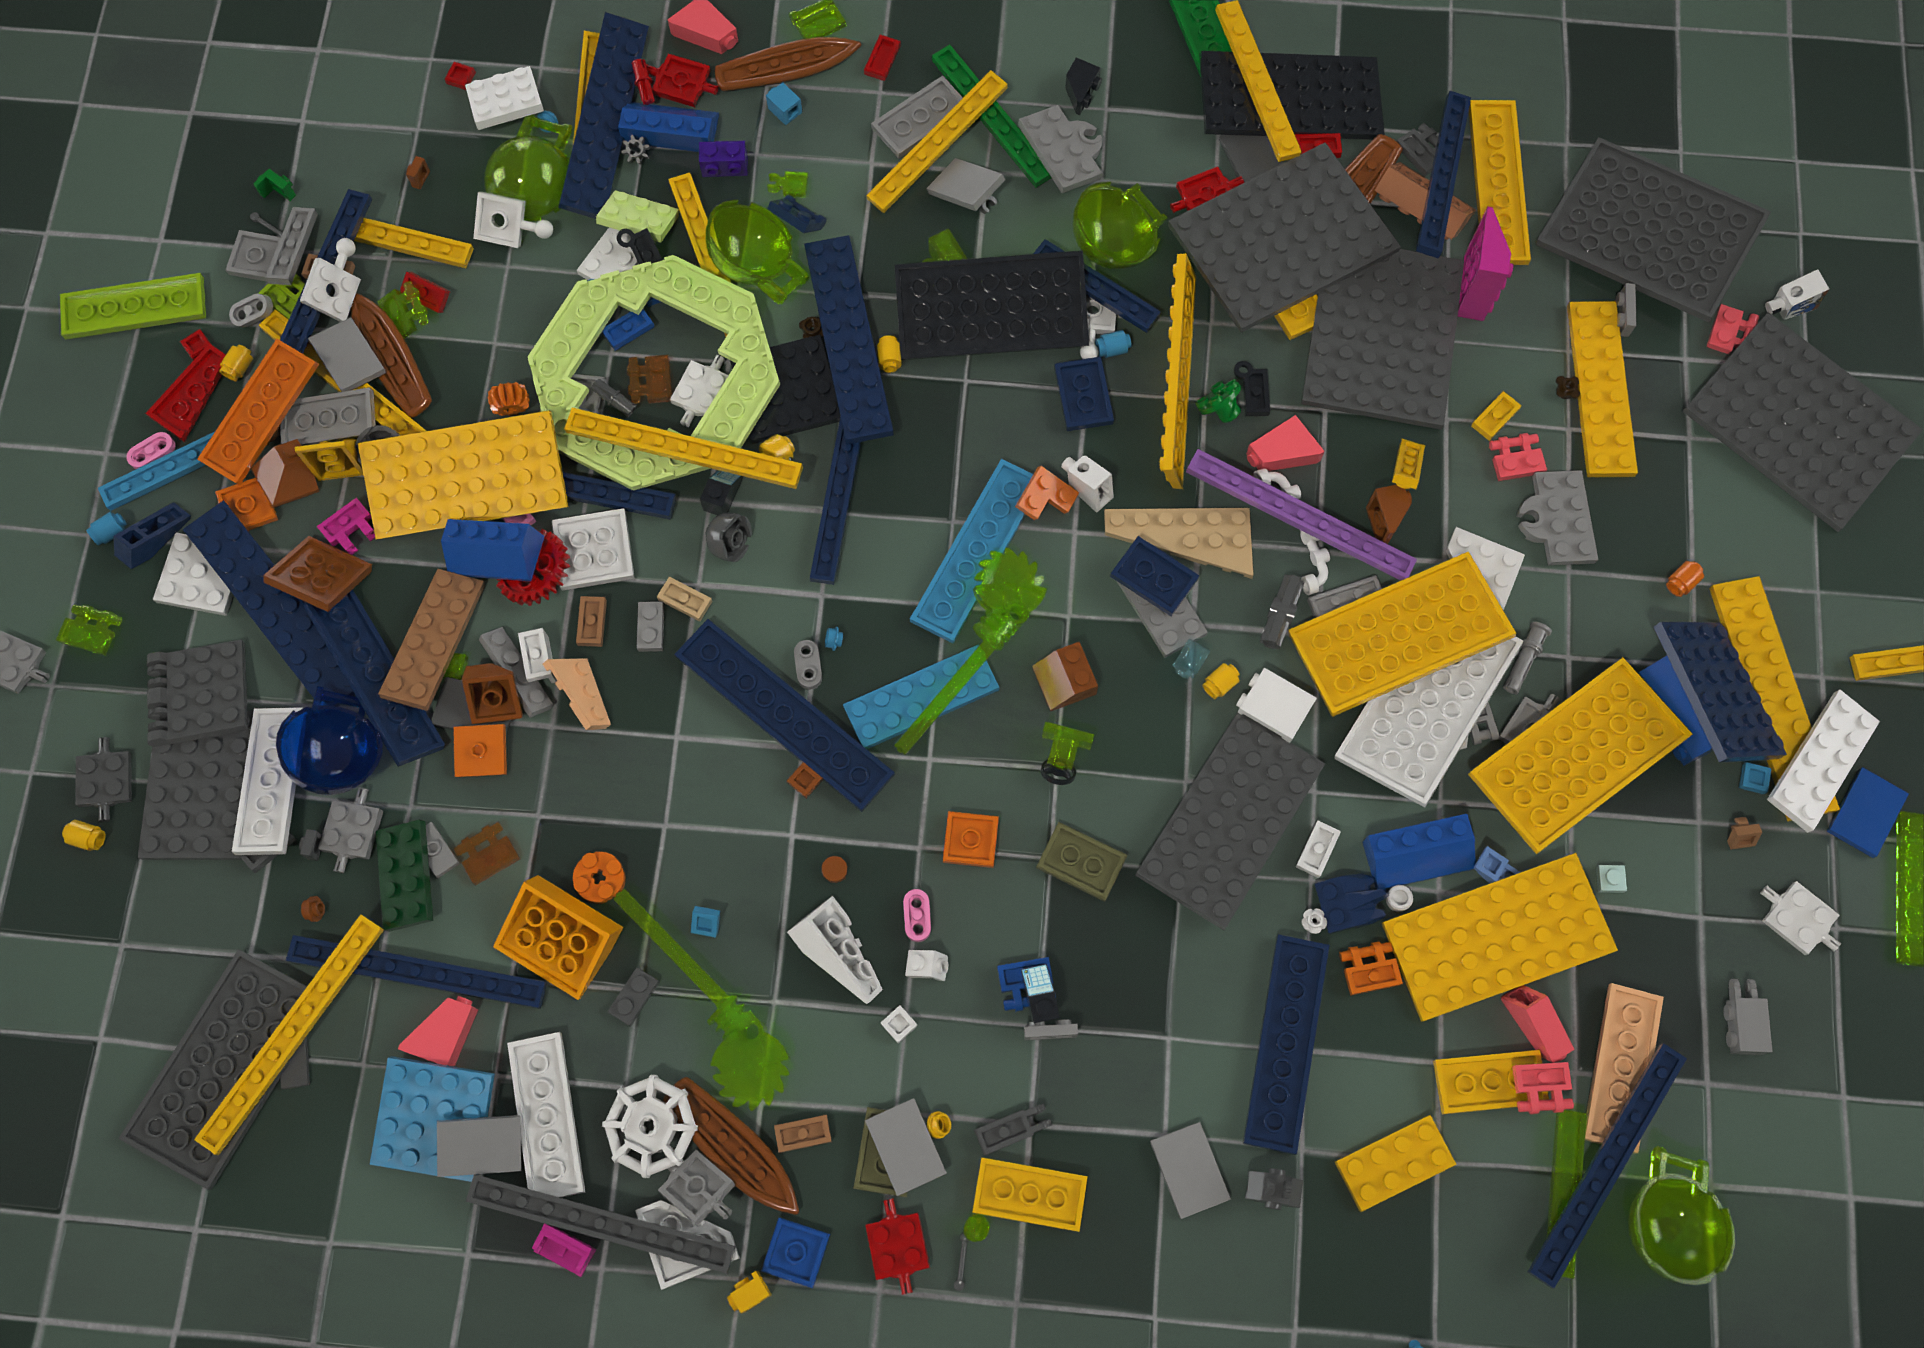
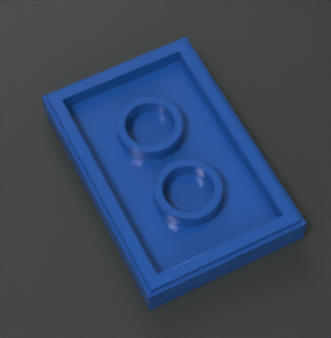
M1862 767L1857 771L1839 806L1840 810L1836 812L1827 832L1866 855L1875 858L1878 856L1909 793Z

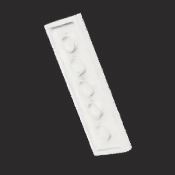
M1838 690L1834 692L1767 800L1807 833L1813 831L1880 721L1843 691Z
M304 708L254 709L232 847V853L235 855L286 854L307 712Z
M557 1032L507 1043L517 1115L521 1116V1144L528 1189L559 1198L585 1193L562 1033Z

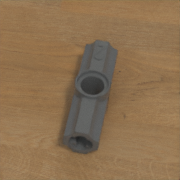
M1285 575L1277 597L1273 599L1267 615L1268 621L1260 639V643L1265 647L1271 649H1280L1287 628L1293 621L1298 607L1296 604L1305 583L1298 576Z

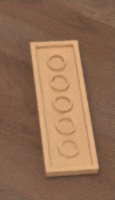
M1613 983L1608 985L1582 1140L1597 1144L1603 1143L1652 1059L1656 1048L1664 997ZM1640 1141L1633 1151L1634 1154L1639 1152Z

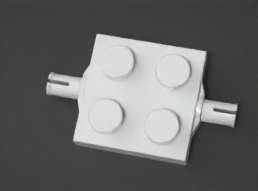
M716 355L711 366H704L692 360L689 363L670 398L672 404L686 411L680 421L683 426L689 427L694 416H703L729 376L720 371L725 361L722 356Z
M1797 881L1793 882L1787 891L1781 895L1777 894L1768 885L1760 892V894L1772 902L1770 912L1762 922L1801 953L1808 955L1816 944L1823 942L1833 952L1839 948L1838 946L1841 943L1828 933L1832 924L1840 915Z

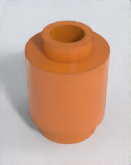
M1685 561L1668 578L1666 584L1668 590L1678 597L1687 595L1704 578L1703 568L1697 562Z

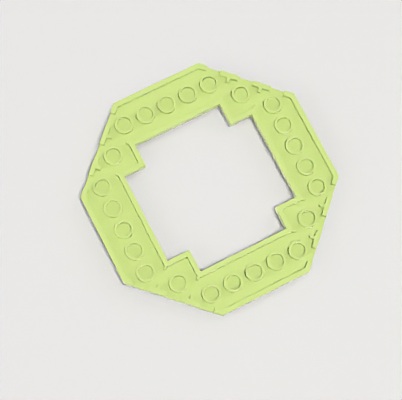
M675 255L664 257L665 260L652 264L650 261L632 266L633 269L623 272L617 270L600 275L601 278L577 281L528 355L541 412H552L559 453L633 491L711 468L569 434L564 430L571 408L579 409L589 393L587 386L571 378L618 306L639 315L650 297H653L728 334L718 349V353L735 362L736 365L691 437L741 449L780 386L754 294ZM668 428V430H667V431H671V432L678 433V432H676V431H674V430H672V429H670V428Z

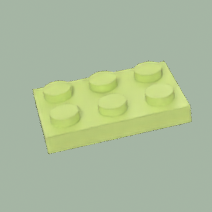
M615 190L597 214L596 224L616 230L627 228L632 230L634 234L648 228L653 240L661 243L679 217V209Z

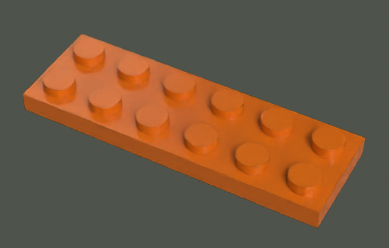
M276 339L197 460L236 484L241 485L319 364L279 339Z

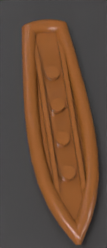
M815 37L787 42L717 65L715 67V79L722 91L745 89L800 79L825 71L841 63L861 47V42L837 37Z
M1378 134L1345 168L1370 204L1377 195V192L1374 190L1388 167L1397 162L1403 151L1402 146L1397 141L1383 134Z
M356 293L350 308L351 318L386 371L385 374L378 378L403 412L410 418H414L424 412L432 402L431 395L403 336L387 313L375 302Z
M684 1077L677 1081L673 1086L681 1090L685 1089L688 1092L687 1098L695 1124L698 1125V1131H695L692 1141L708 1160L734 1182L735 1186L750 1198L781 1212L794 1215L799 1214L796 1195L788 1175L780 1161L759 1136L689 1077ZM665 1095L663 1102L667 1103L672 1097ZM677 1105L673 1108V1112L677 1115V1122L684 1124L679 1106Z

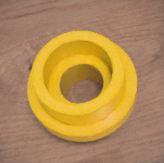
M940 1111L932 1112L927 1119L929 1134L935 1139L945 1137L951 1130L949 1116Z

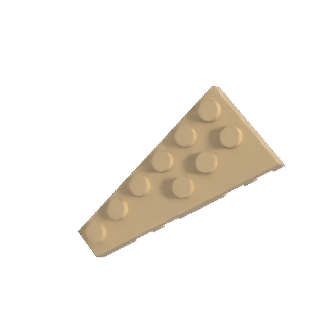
M1250 508L1104 510L1106 536L1133 543L1139 536L1159 550L1169 552L1170 555L1203 565H1213L1222 568L1226 572L1231 573L1233 571L1243 574L1244 577L1253 578Z

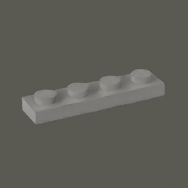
M292 207L265 277L269 284H292L318 215L315 208Z
M503 627L482 634L479 641L493 663L513 671L520 704L529 718L550 710L553 703L538 680L533 682L526 680L523 658Z

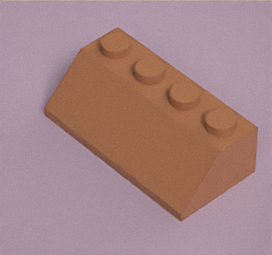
M1401 162L1389 166L1374 191L1379 193L1378 197L1387 203L1392 201L1398 205L1397 209L1406 215L1412 214L1417 217V222L1421 224L1430 180ZM1454 195L1446 228V240L1449 238L1452 240L1457 237L1476 212V209Z

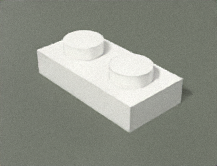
M1317 820L1296 864V868L1320 878L1341 831Z

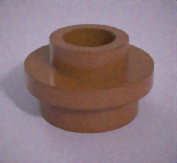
M311 896L302 902L301 913L303 918L311 922L321 920L325 913V905L318 896Z

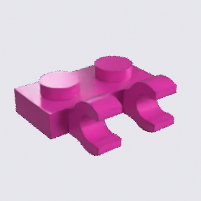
M357 497L317 526L333 547L340 543L350 555L355 554L358 549L349 540L348 536L360 528L370 542L375 539L374 530L368 524V521L372 519L371 514Z

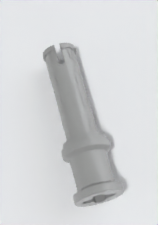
M1531 622L1530 624L1531 630L1527 638L1523 640L1521 653L1508 680L1503 686L1504 690L1511 694L1517 695L1534 659L1543 652L1542 646L1547 636H1550L1552 633L1551 628L1543 623Z

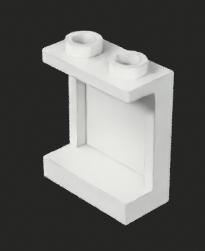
M1264 668L1260 675L1255 673L1248 686L1252 687L1248 695L1243 693L1236 706L1239 707L1238 713L1248 716L1282 736V739L1290 743L1317 698Z

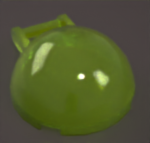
M534 114L525 116L517 136L500 144L490 156L484 173L486 193L526 201L525 221L542 220V215L548 214L553 210L555 214L561 209L558 206L570 161L564 150L572 133V125L566 123L560 125L535 118ZM537 127L558 133L559 135L556 142L553 143L543 137L530 135L532 128Z
M1111 182L1095 183L1082 192L1073 212V235L1080 250L1083 251V254L1090 261L1108 269H1128L1143 263L1156 251L1161 239H1157L1156 228L1162 225L1168 217L1164 213L1161 215L1140 190L1142 187L1138 183L1125 192L1121 188L1110 186Z
M730 200L717 205L710 213L705 228L706 249L713 264L727 278L745 285H756L777 304H783L787 300V296L796 287L805 284L809 280L808 273L791 259L793 254L791 240L793 237L786 225L771 211L751 202L750 206L737 204L738 200ZM785 272L792 279L781 288L773 280Z
M1656 1146L1651 1154L1649 1181L1638 1191L1630 1206L1628 1231L1631 1243L1644 1264L1659 1276L1671 1282L1686 1285L1712 1282L1711 1279L1719 1272H1724L1733 1257L1735 1227L1729 1208H1723L1716 1195L1708 1190V1161L1702 1159L1695 1161L1669 1153L1665 1148ZM1666 1163L1693 1171V1179L1685 1175L1666 1173Z

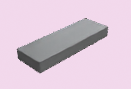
M1375 575L1309 597L1307 602L1314 618L1381 590L1382 587Z

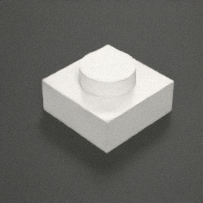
M900 1005L881 1022V1025L898 1044L918 1026Z

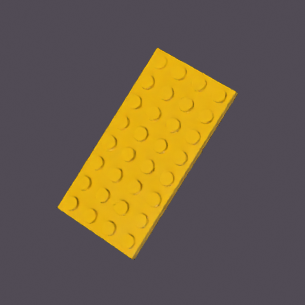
M551 411L357 443L376 540L443 529L446 527L448 519L490 521L569 507Z
M1468 551L1288 630V634L1333 717L1510 640L1516 636V631Z
M1622 657L1470 771L1468 775L1537 855L1693 734Z
M1577 853L1382 923L1387 938L1392 944L1393 953L1421 1022L1618 951Z

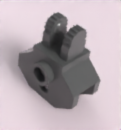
M1269 1168V1173L1248 1171L1247 1177L1249 1178L1245 1199L1265 1203V1208L1281 1210V1206L1300 1208L1303 1180L1285 1176L1286 1171Z

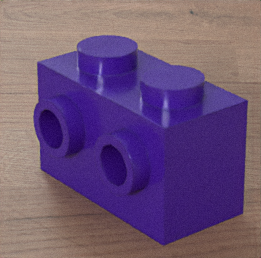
M745 140L699 142V164L702 177L748 176V155Z

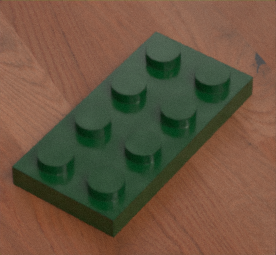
M419 819L377 830L376 842L384 931L390 932L433 921L425 821Z

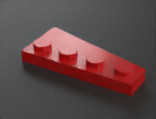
M209 343L145 414L185 442L222 376L219 372L221 369L220 364L226 354Z

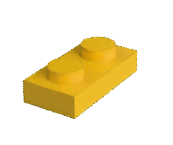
M1503 391L1472 423L1471 427L1490 441L1520 410L1522 405Z

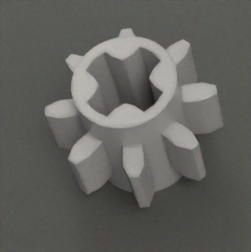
M631 135L629 142L623 141L626 149L622 150L621 153L623 155L629 154L627 159L629 163L634 159L641 165V159H649L646 150H649L650 146L643 145L645 140L643 137L636 140ZM639 145V149L641 150L640 153L635 152L633 154L631 148H637Z

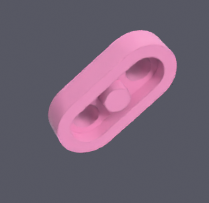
M165 432L155 433L133 446L127 453V461L134 469H138L173 452L176 447L175 441Z
M914 889L905 895L903 901L905 932L910 940L922 942L931 933L930 904L928 895L924 891ZM914 900L921 901L922 904L919 908L912 906ZM916 925L923 927V931L919 934L913 931Z

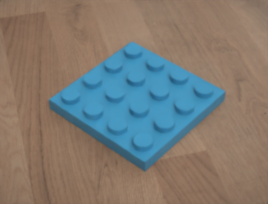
M393 1056L388 1057L370 1165L437 1176V1120L488 1117L495 1073ZM474 1174L445 1176V1178L472 1182Z

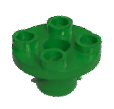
M1236 379L1225 384L1219 381L1210 388L1212 392L1207 396L1201 397L1195 403L1202 415L1215 412L1221 422H1231L1241 412L1236 401V396L1241 391V386Z

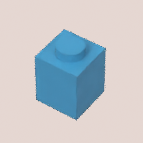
M783 82L777 87H773L766 95L768 109L785 125L802 113L801 99Z

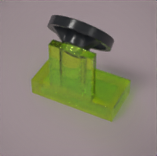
M1045 721L1042 738L1053 740L1049 758L1042 763L1041 775L1045 780L1056 785L1070 784L1076 776V769L1073 764L1077 749L1080 747L1091 750L1094 734ZM1049 764L1052 765V766H1050V767L1044 769L1045 766H1047V765H1049ZM1067 769H1069V770L1072 771V773H1073V776H1072V777H1071V775H1070V773L1068 772ZM1051 773H1052V774H1054L1055 776H1063V777H1065L1066 779H1064V780L1055 779V778L1049 776L1048 774H1051Z

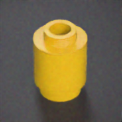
M883 336L877 344L879 368L887 373L897 371L902 365L900 343L895 336Z
M242 345L237 347L231 346L220 364L221 369L219 372L232 381L242 378L253 360V357L250 355L251 351Z
M1222 663L1205 678L1206 682L1202 684L1203 689L1213 699L1223 697L1240 682L1238 678L1240 673L1232 664Z
M73 820L65 825L62 836L66 844L92 851L99 850L102 847L106 833L98 826Z

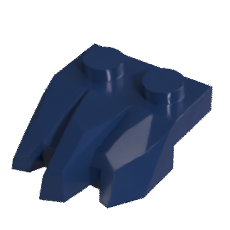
M1360 873L1339 876L1315 883L1324 918L1327 920L1329 934L1374 924L1387 916L1384 910L1377 909L1376 905L1389 897V894L1385 889L1371 890L1370 886L1374 883L1375 877Z

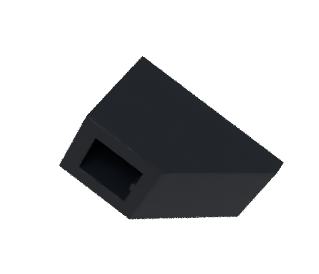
M1077 57L1066 74L1065 89L1075 113L1080 115L1084 108L1089 107L1092 100L1091 94L1094 90L1097 91L1099 89L1102 78L1099 77L1100 67Z

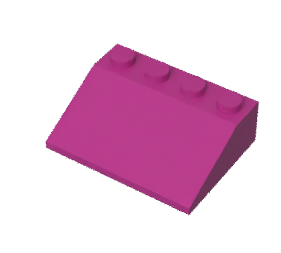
M1487 207L1464 255L1457 317L1484 321L1486 315L1492 313L1494 301H1498L1500 291L1504 290L1507 278H1510L1512 275L1513 263H1510L1511 252L1493 207Z

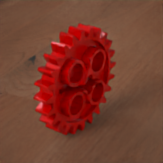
M544 529L540 531L545 537L535 567L543 575L544 579L542 580L535 573H533L531 581L496 579L499 581L496 586L502 590L500 593L513 603L516 602L521 606L524 603L531 606L533 601L540 604L541 597L549 600V592L556 594V585H564L560 581L561 577H568L563 572L564 569L570 567L565 562L570 558L565 553L568 548L563 545V541L552 532L548 533Z

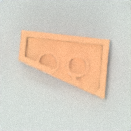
M587 658L547 659L542 664L546 671L551 670L557 679L555 682L559 690H564L571 700L569 705L585 730L606 729L611 725Z

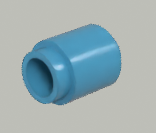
M1123 330L1100 335V338L1095 339V345L1099 350L1098 356L1109 358L1128 353V348L1131 347L1129 334H1125Z
M110 511L91 523V527L86 531L99 546L102 543L107 544L112 541L114 535L125 530L124 526L127 523L119 513L114 514Z

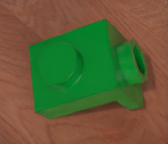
M271 169L260 175L254 182L256 190L263 198H266L273 190L289 201L296 196L292 189V182L284 175L280 177Z

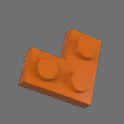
M1039 466L1015 507L1033 520L1039 518L1047 502L1065 514L1069 512L1079 492L1044 467Z

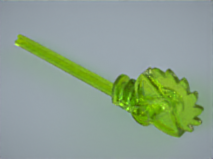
M1008 547L1005 548L1004 554L990 551L989 555L992 559L982 560L978 563L984 570L977 573L974 580L982 581V584L976 585L973 593L978 603L986 610V616L980 617L981 623H975L973 630L983 642L894 744L898 752H902L904 755L909 752L995 650L1000 651L1004 648V642L1010 641V636L1016 634L1027 621L1029 614L1042 602L1047 588L1039 586L1043 582L1044 577L1035 576L1038 568L1037 562H1032L1029 565L1024 551H1021L1018 557ZM1010 612L1016 613L1019 620L1013 619Z
M626 889L617 893L614 901L717 1006V1010L707 1020V1024L711 1026L717 1023L718 1026L715 1032L717 1033L721 1030L725 1032L722 1036L724 1041L716 1049L710 1065L718 1067L721 1071V1074H714L713 1079L717 1083L726 1086L719 1092V1095L735 1097L732 1103L733 1107H740L749 1101L750 1111L755 1110L760 1105L762 1099L770 1106L774 1099V1089L779 1093L784 1092V1084L780 1075H790L788 1068L781 1063L791 1060L785 1046L776 1037L768 1033L765 1023L759 1020L751 1010L744 1012L745 1004L737 1005L738 997L736 995H728ZM755 1024L758 1027L759 1033L756 1038L750 1039L747 1036V1029Z

